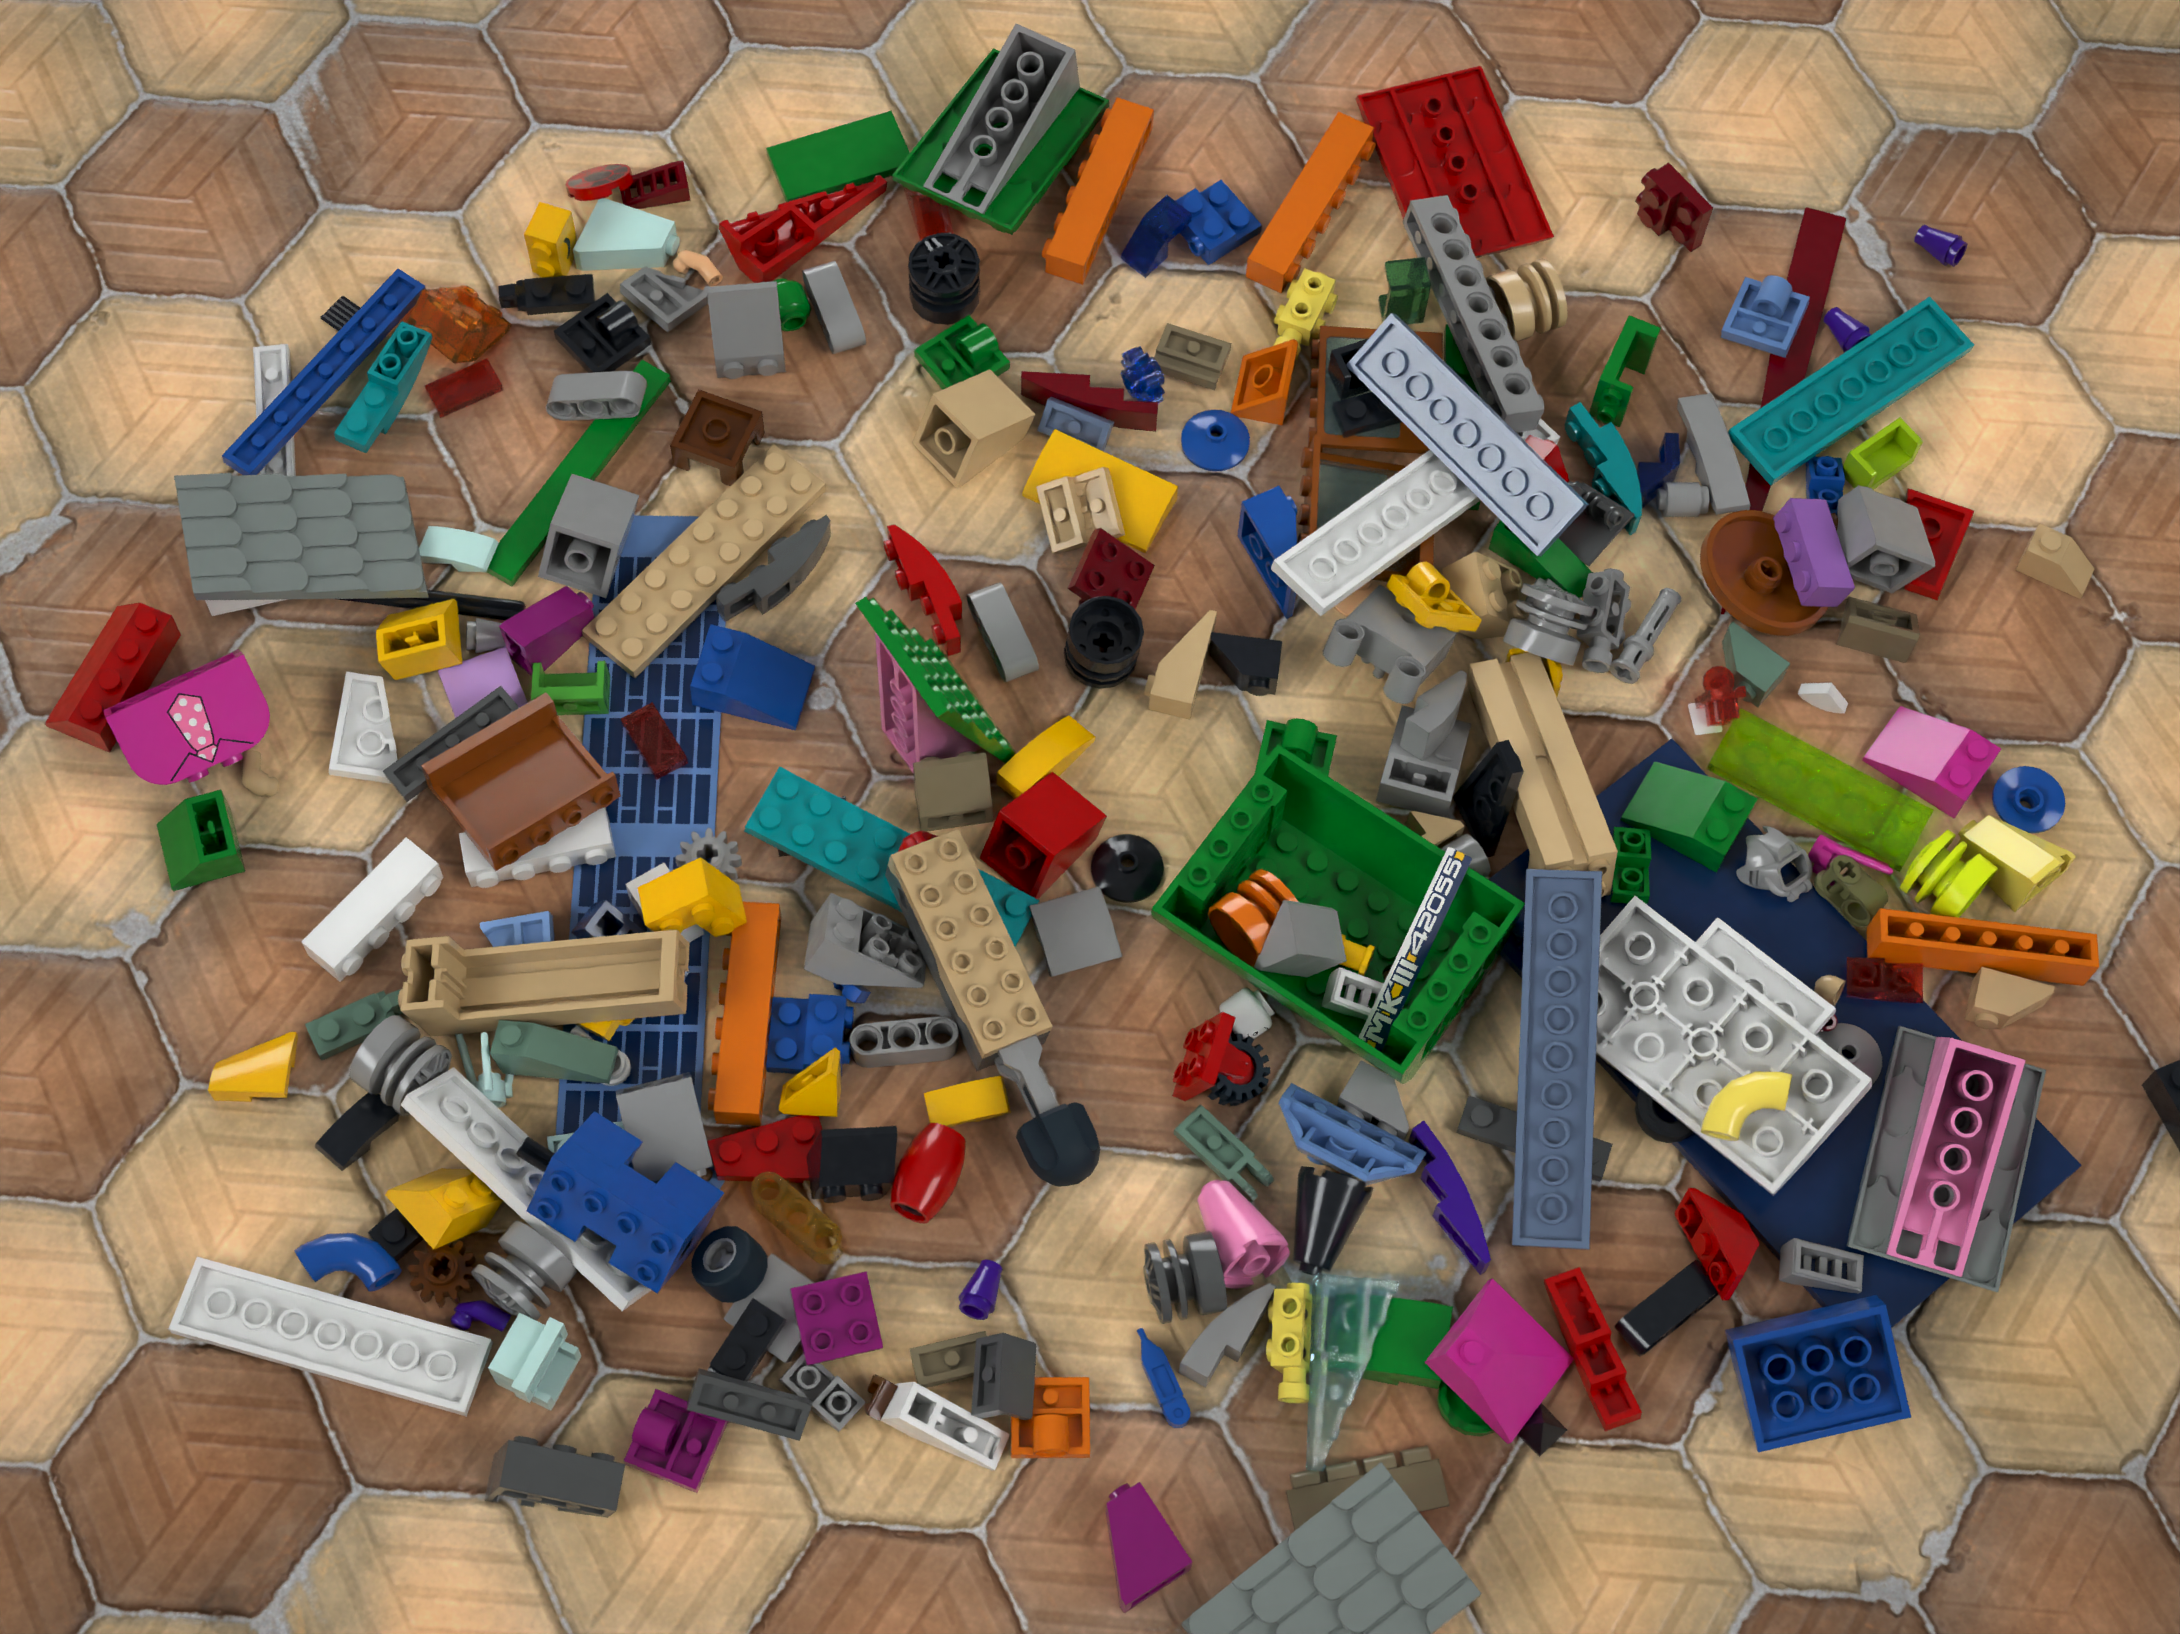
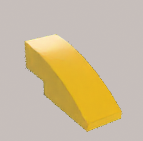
M1068 715L1039 734L998 770L997 785L1016 799L1051 772L1060 776L1095 741L1096 737Z

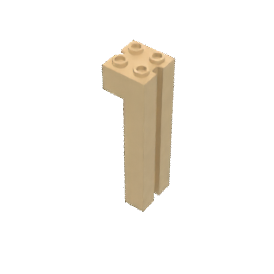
M1528 652L1511 656L1510 662L1499 664L1497 659L1469 664L1467 687L1490 748L1492 749L1496 742L1509 740L1514 752L1519 756L1524 770L1512 806L1530 851L1528 869L1602 871L1601 898L1611 895L1618 851L1541 657Z
M677 929L466 950L449 936L407 940L406 954L402 956L401 967L404 975L408 976V980L403 982V989L399 991V1007L406 1016L431 1037L496 1031L499 1020L555 1026L686 1014L688 985L684 982V978L689 966L690 943Z

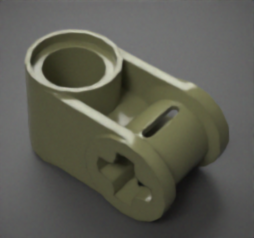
M1846 855L1835 857L1830 863V868L1819 872L1814 879V886L1819 895L1832 904L1850 924L1857 927L1867 926L1878 910L1883 908L1888 902V895L1883 886L1873 880L1854 859ZM1847 867L1848 870L1841 875L1840 872ZM1834 880L1835 884L1828 889L1827 886Z

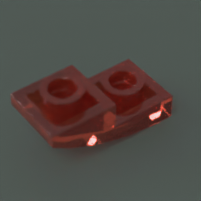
M1847 957V995L1879 1001L1923 1003V963H1885V958Z

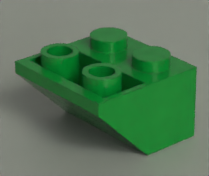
M221 789L184 799L157 823L170 885L173 891L246 871L231 808Z

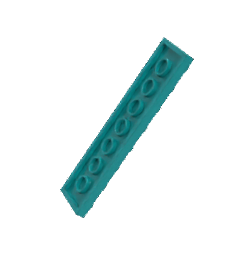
M1929 296L1730 428L1728 434L1731 442L1769 485L1772 486L1972 350L1974 343Z
M779 766L745 825L744 832L902 913L885 873L890 855L898 852L902 840L910 835V833ZM978 869L1016 947L1032 916L1029 906L1038 904L1040 900Z

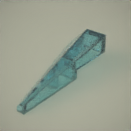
M1324 1273L1313 1275L1306 1470L1324 1471L1326 1467L1324 1464L1333 1441L1337 1440L1341 1430L1339 1426L1347 1407L1351 1406L1373 1352L1371 1348L1377 1333L1385 1323L1387 1318L1385 1314L1393 1294L1398 1291L1399 1281L1367 1277L1356 1278Z

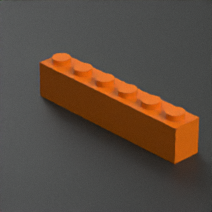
M1118 97L1112 109L1106 108L1101 121L1102 131L1100 135L1094 134L1089 148L1091 155L1088 161L1083 160L1079 167L1077 186H1071L1066 197V205L1068 206L1064 213L1059 212L1054 224V231H1056L1053 239L1047 238L1044 244L1042 258H1046V273L1082 285L1084 284L1151 134L1154 109Z
M1338 111L1249 255L1246 269L1247 278L1279 293L1283 292L1288 282L1291 283L1293 279H1297L1301 269L1299 264L1303 257L1308 259L1311 256L1316 244L1314 239L1317 234L1325 233L1331 220V211L1333 208L1337 210L1340 208L1346 195L1344 190L1348 184L1354 185L1359 176L1361 162L1370 159L1376 144L1372 142L1374 127Z
M743 901L747 923L734 928L731 933L726 934V936H731V946L723 950L722 968L723 970H728L727 983L721 982L719 988V1005H724L723 1018L717 1017L715 1039L721 1040L720 1052H713L711 1072L712 1075H717L716 1088H709L708 1111L714 1112L716 1124L761 1126L772 999L775 991L782 917L779 903Z
M1883 908L1878 910L1867 926L1868 961L1978 973L1981 967L2029 980L2084 986L2099 968L2097 934Z

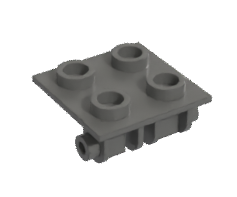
M1569 481L1568 484L1589 505L1562 533L1559 539L1584 564L1590 566L1635 515L1584 482Z

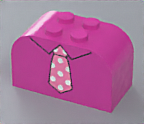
M239 649L103 710L105 718L131 769L143 780L158 785L173 784L186 778L191 783L209 774L207 768L218 763L226 767L243 759L242 752L249 750L261 741L266 734L270 721V712L266 699L244 654Z

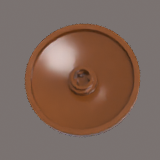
M1742 510L1724 516L1707 533L1700 551V565L1704 580L1718 603L1735 619L1762 633L1790 636L1810 629L1825 614L1828 607L1801 606L1797 591L1794 588L1788 562L1784 557L1779 534L1775 529L1773 519L1775 515L1756 510Z

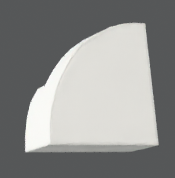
M1832 683L1801 684L1798 695L1803 700L1819 709L1833 713H1845L1848 702Z

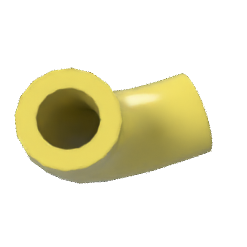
M1755 1071L1731 1080L1713 1097L1703 1119L1701 1133L1717 1139L1738 1141L1742 1125L1752 1112L1762 1108L1785 1111L1792 1074Z

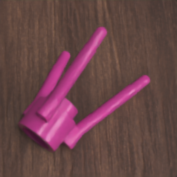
M1822 834L1817 838L1808 854L1810 861L1814 863L1812 872L1816 874L1822 870H1827L1828 867L1830 868L1831 861L1838 855L1849 856L1857 863L1888 875L1893 873V869L1890 868L1888 863L1844 847ZM1834 880L1829 885L1833 886L1835 884Z

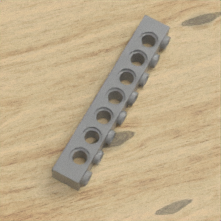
M1448 195L1411 200L1403 220V225L1479 396L1516 433L1535 430L1544 413L1543 398L1537 393L1533 385L1531 372L1528 367H1525L1520 356L1518 343L1513 340L1507 327V319L1498 308L1494 290L1488 286L1483 274L1482 264L1476 259L1471 248L1470 237L1464 233L1460 224L1457 209L1453 208Z

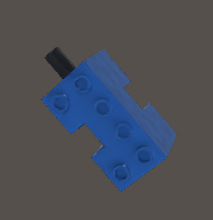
M595 1111L556 1153L527 1137L516 1154L544 1172L526 1211L574 1242L589 1228L616 1245V1248L608 1263L657 1294L696 1248L724 1194L723 1191L677 1162L672 1165L657 1184L633 1170L629 1165L643 1141Z

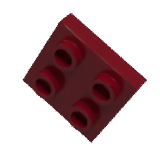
M1098 528L1093 531L1067 589L1080 597L1079 605L1093 597L1111 596L1124 600L1136 610L1155 565L1102 528Z

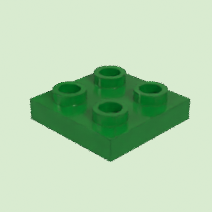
M970 315L914 349V357L942 389L989 369L997 377L1010 369V361L999 350L997 339L991 329L984 323L978 325Z
M1290 719L1286 724L1267 720L1255 773L1276 745L1279 744L1328 776L1337 735L1319 732L1318 727L1314 723L1305 719Z

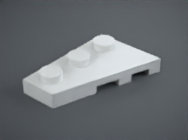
M346 671L329 764V775L391 784L383 770L398 759L383 677Z

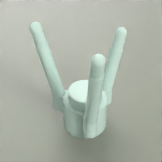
M486 1032L481 1033L483 1074L478 1076V1081L476 1080L463 1034H455L468 1081L497 1108L505 1106L506 1098L513 1097L512 1083L514 1075L505 1074V1079L501 1080V1074L491 1072L488 1034Z

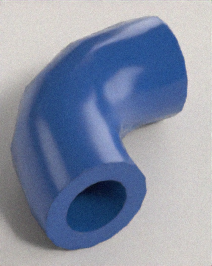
M355 1233L326 1234L294 1250L315 1282L335 1271H347L355 1274L363 1282L367 1290L373 1292L391 1283L402 1272L397 1261L378 1242Z

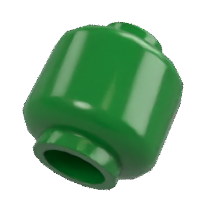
M784 278L777 279L775 281H777L781 328L783 331L797 330L806 323L811 313V306L805 290L796 281Z

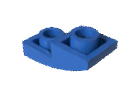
M1829 456L1813 457L1806 462L1807 499L1826 500L1830 513L1837 515L1838 499L1843 497L1845 484L1842 459Z

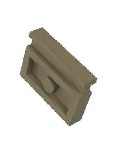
M1167 323L1157 346L1155 356L1151 361L1150 370L1215 390L1230 354L1232 343Z

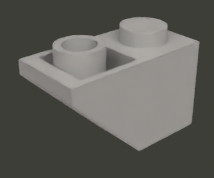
M1361 1060L1339 1096L1337 1107L1405 1141L1409 1124L1394 1078Z

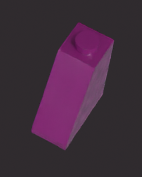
M565 586L504 621L499 628L510 658L530 676H532L533 663H541L545 671L583 636L582 630L595 618L592 610L594 605L584 593L578 592L576 594L568 586Z
M1140 1482L1132 1487L1126 1483L1114 1490L1108 1496L1110 1501L1107 1502L1105 1511L1119 1604L1124 1613L1189 1572L1192 1566V1560Z

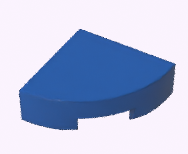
M833 983L834 988L841 990L842 995L853 1003H865L871 994L869 990L861 985Z

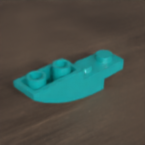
M400 322L368 370L369 381L335 430L334 436L336 441L367 453L380 432L386 435L417 379L433 338L432 333L406 322Z
M1579 402L1568 410L1564 424L1566 434L1570 440L1578 443L1584 452L1587 463L1592 468H1596L1591 482L1592 488L1634 513L1635 516L1624 527L1628 534L1632 535L1636 533L1642 516V497L1636 467L1626 444L1613 423L1610 422L1599 427L1583 404Z

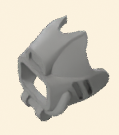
M1763 826L1764 832H1767L1766 834L1746 837L1748 847L1746 864L1737 869V877L1748 886L1770 890L1773 894L1787 897V901L1793 902L1799 898L1801 893H1806L1812 889V883L1810 882L1812 863L1806 851L1794 844L1785 834L1773 827ZM1792 862L1795 864L1800 875L1784 885L1780 872L1781 868L1787 863Z

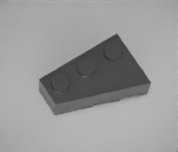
M516 1436L514 1440H508L494 1454L484 1501L497 1502L498 1495L521 1499V1506L534 1507L536 1502L558 1507V1511L606 1518L617 1510L625 1464L614 1462L615 1457L612 1455L592 1453L591 1457L576 1454L577 1449L574 1447L559 1444L553 1445L551 1449L537 1446L538 1441L536 1439Z

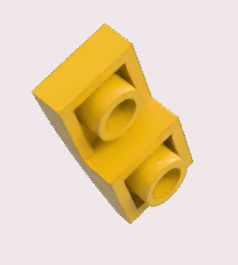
M1003 1076L974 1080L924 1093L930 1123H939L952 1127L970 1121L980 1122L1011 1113Z

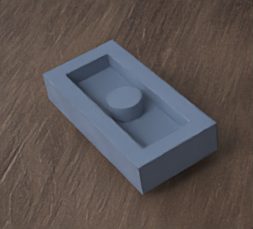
M1050 397L1047 400L1037 431L1051 436L1054 429L1101 451H1105L1114 422Z

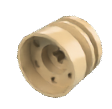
M1542 258L1532 262L1530 265L1527 263L1523 264L1518 268L1517 273L1508 269L1486 278L1488 286L1494 290L1495 301L1500 312L1505 315L1508 330L1516 342L1533 336L1534 330L1542 334L1549 331L1550 328L1554 330L1566 324L1567 302L1565 292L1558 274L1548 260Z

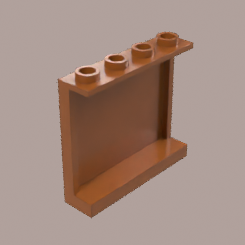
M546 692L421 765L430 790L495 871L516 862L522 855L537 846L546 844L552 837L569 827L579 824L587 816L609 806L614 800L621 797L613 771L607 774L557 715L554 701Z

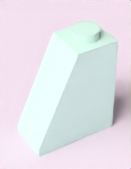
M602 198L598 200L573 248L576 269L589 271L665 267L670 255L674 256L680 244V237L676 233L675 221Z

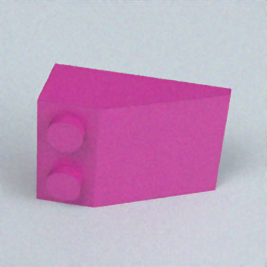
M1900 706L1862 761L1954 819L1994 762L2001 748L1969 728Z

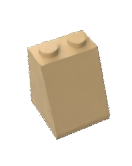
M989 369L932 394L912 443L956 488H959L1021 442L1030 428L1035 413Z

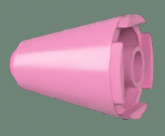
M1213 1180L1203 1186L1198 1197V1204L1205 1229L1212 1233L1215 1240L1225 1286L1232 1289L1245 1288L1254 1284L1251 1278L1261 1273L1267 1278L1276 1272L1285 1263L1290 1254L1286 1238L1229 1181Z

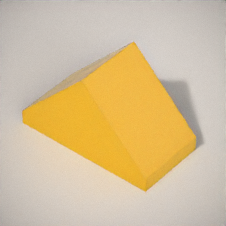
M834 1047L783 1084L779 1104L780 1112L788 1115L838 1116L841 1095L840 1051Z

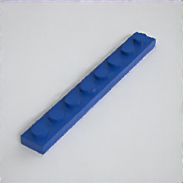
M397 269L222 455L223 463L241 475H257L426 294L425 285L402 270Z

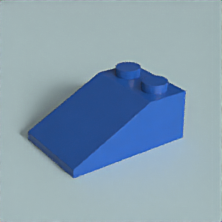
M1277 486L1242 501L1237 536L1285 618L1288 619L1293 616L1296 593L1271 570V566L1276 558L1297 544L1296 515L1298 512L1292 497L1289 495L1285 496L1281 487Z
M710 624L690 685L692 705L796 731L815 671V665L745 632Z

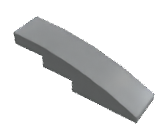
M1712 394L1678 398L1677 410L1687 428L1686 441L1696 459L1695 473L1701 485L1708 486L1709 501L1715 514L1750 510V501L1733 444Z

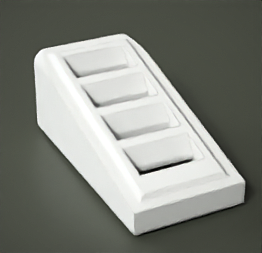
M1339 967L1331 972L1322 1007L1367 1020L1372 1008L1368 1007L1371 993L1376 994V1001L1384 983ZM1346 985L1344 997L1342 998L1340 997L1342 986ZM1356 988L1361 989L1358 1003L1353 1002Z

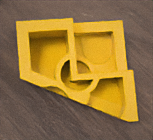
M297 1032L286 1033L217 1062L213 1068L208 1092L213 1100L252 1102L253 1097L287 1098L290 1070L295 1065L298 1041Z

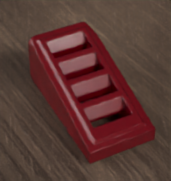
M683 160L671 162L633 175L631 186L624 191H620L623 204L636 209L690 201ZM675 181H677L676 184H673V185L670 184V182H675ZM663 183L664 188L658 189L657 184ZM644 186H650L651 192L645 194ZM637 188L638 196L632 198L630 189Z

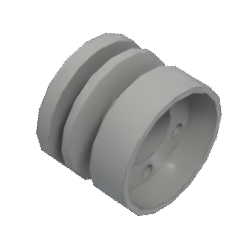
M1523 583L1521 593L1535 598L1534 603L1517 600L1516 606L1529 613L1528 619L1511 618L1503 641L1529 653L1563 664L1574 665L1581 642L1568 635V631L1570 628L1586 630L1588 624L1574 618V615L1578 613L1591 616L1594 607L1584 603L1576 595L1548 585Z
M392 1015L377 1025L363 1041L355 1054L349 1076L354 1083L370 1094L381 1093L380 1098L382 1102L387 1106H393L394 1110L401 1116H409L411 1114L401 1106L405 1096L448 1071L452 1055L449 1049L443 1045H437L433 1038L424 1036L420 1039L421 1033L417 1027L399 1015Z
M517 1220L512 1223L498 1240L500 1246L508 1255L506 1259L495 1253L488 1252L484 1258L494 1271L482 1264H478L471 1273L484 1288L485 1293L501 1308L512 1315L518 1316L521 1313L537 1321L541 1315L531 1302L544 1309L551 1305L549 1298L541 1288L546 1286L556 1292H561L576 1275L577 1269L550 1241L528 1225Z

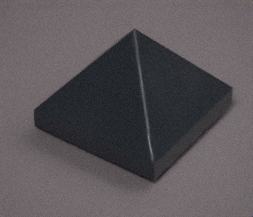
M1541 1403L1517 1435L1540 1457L1567 1429Z

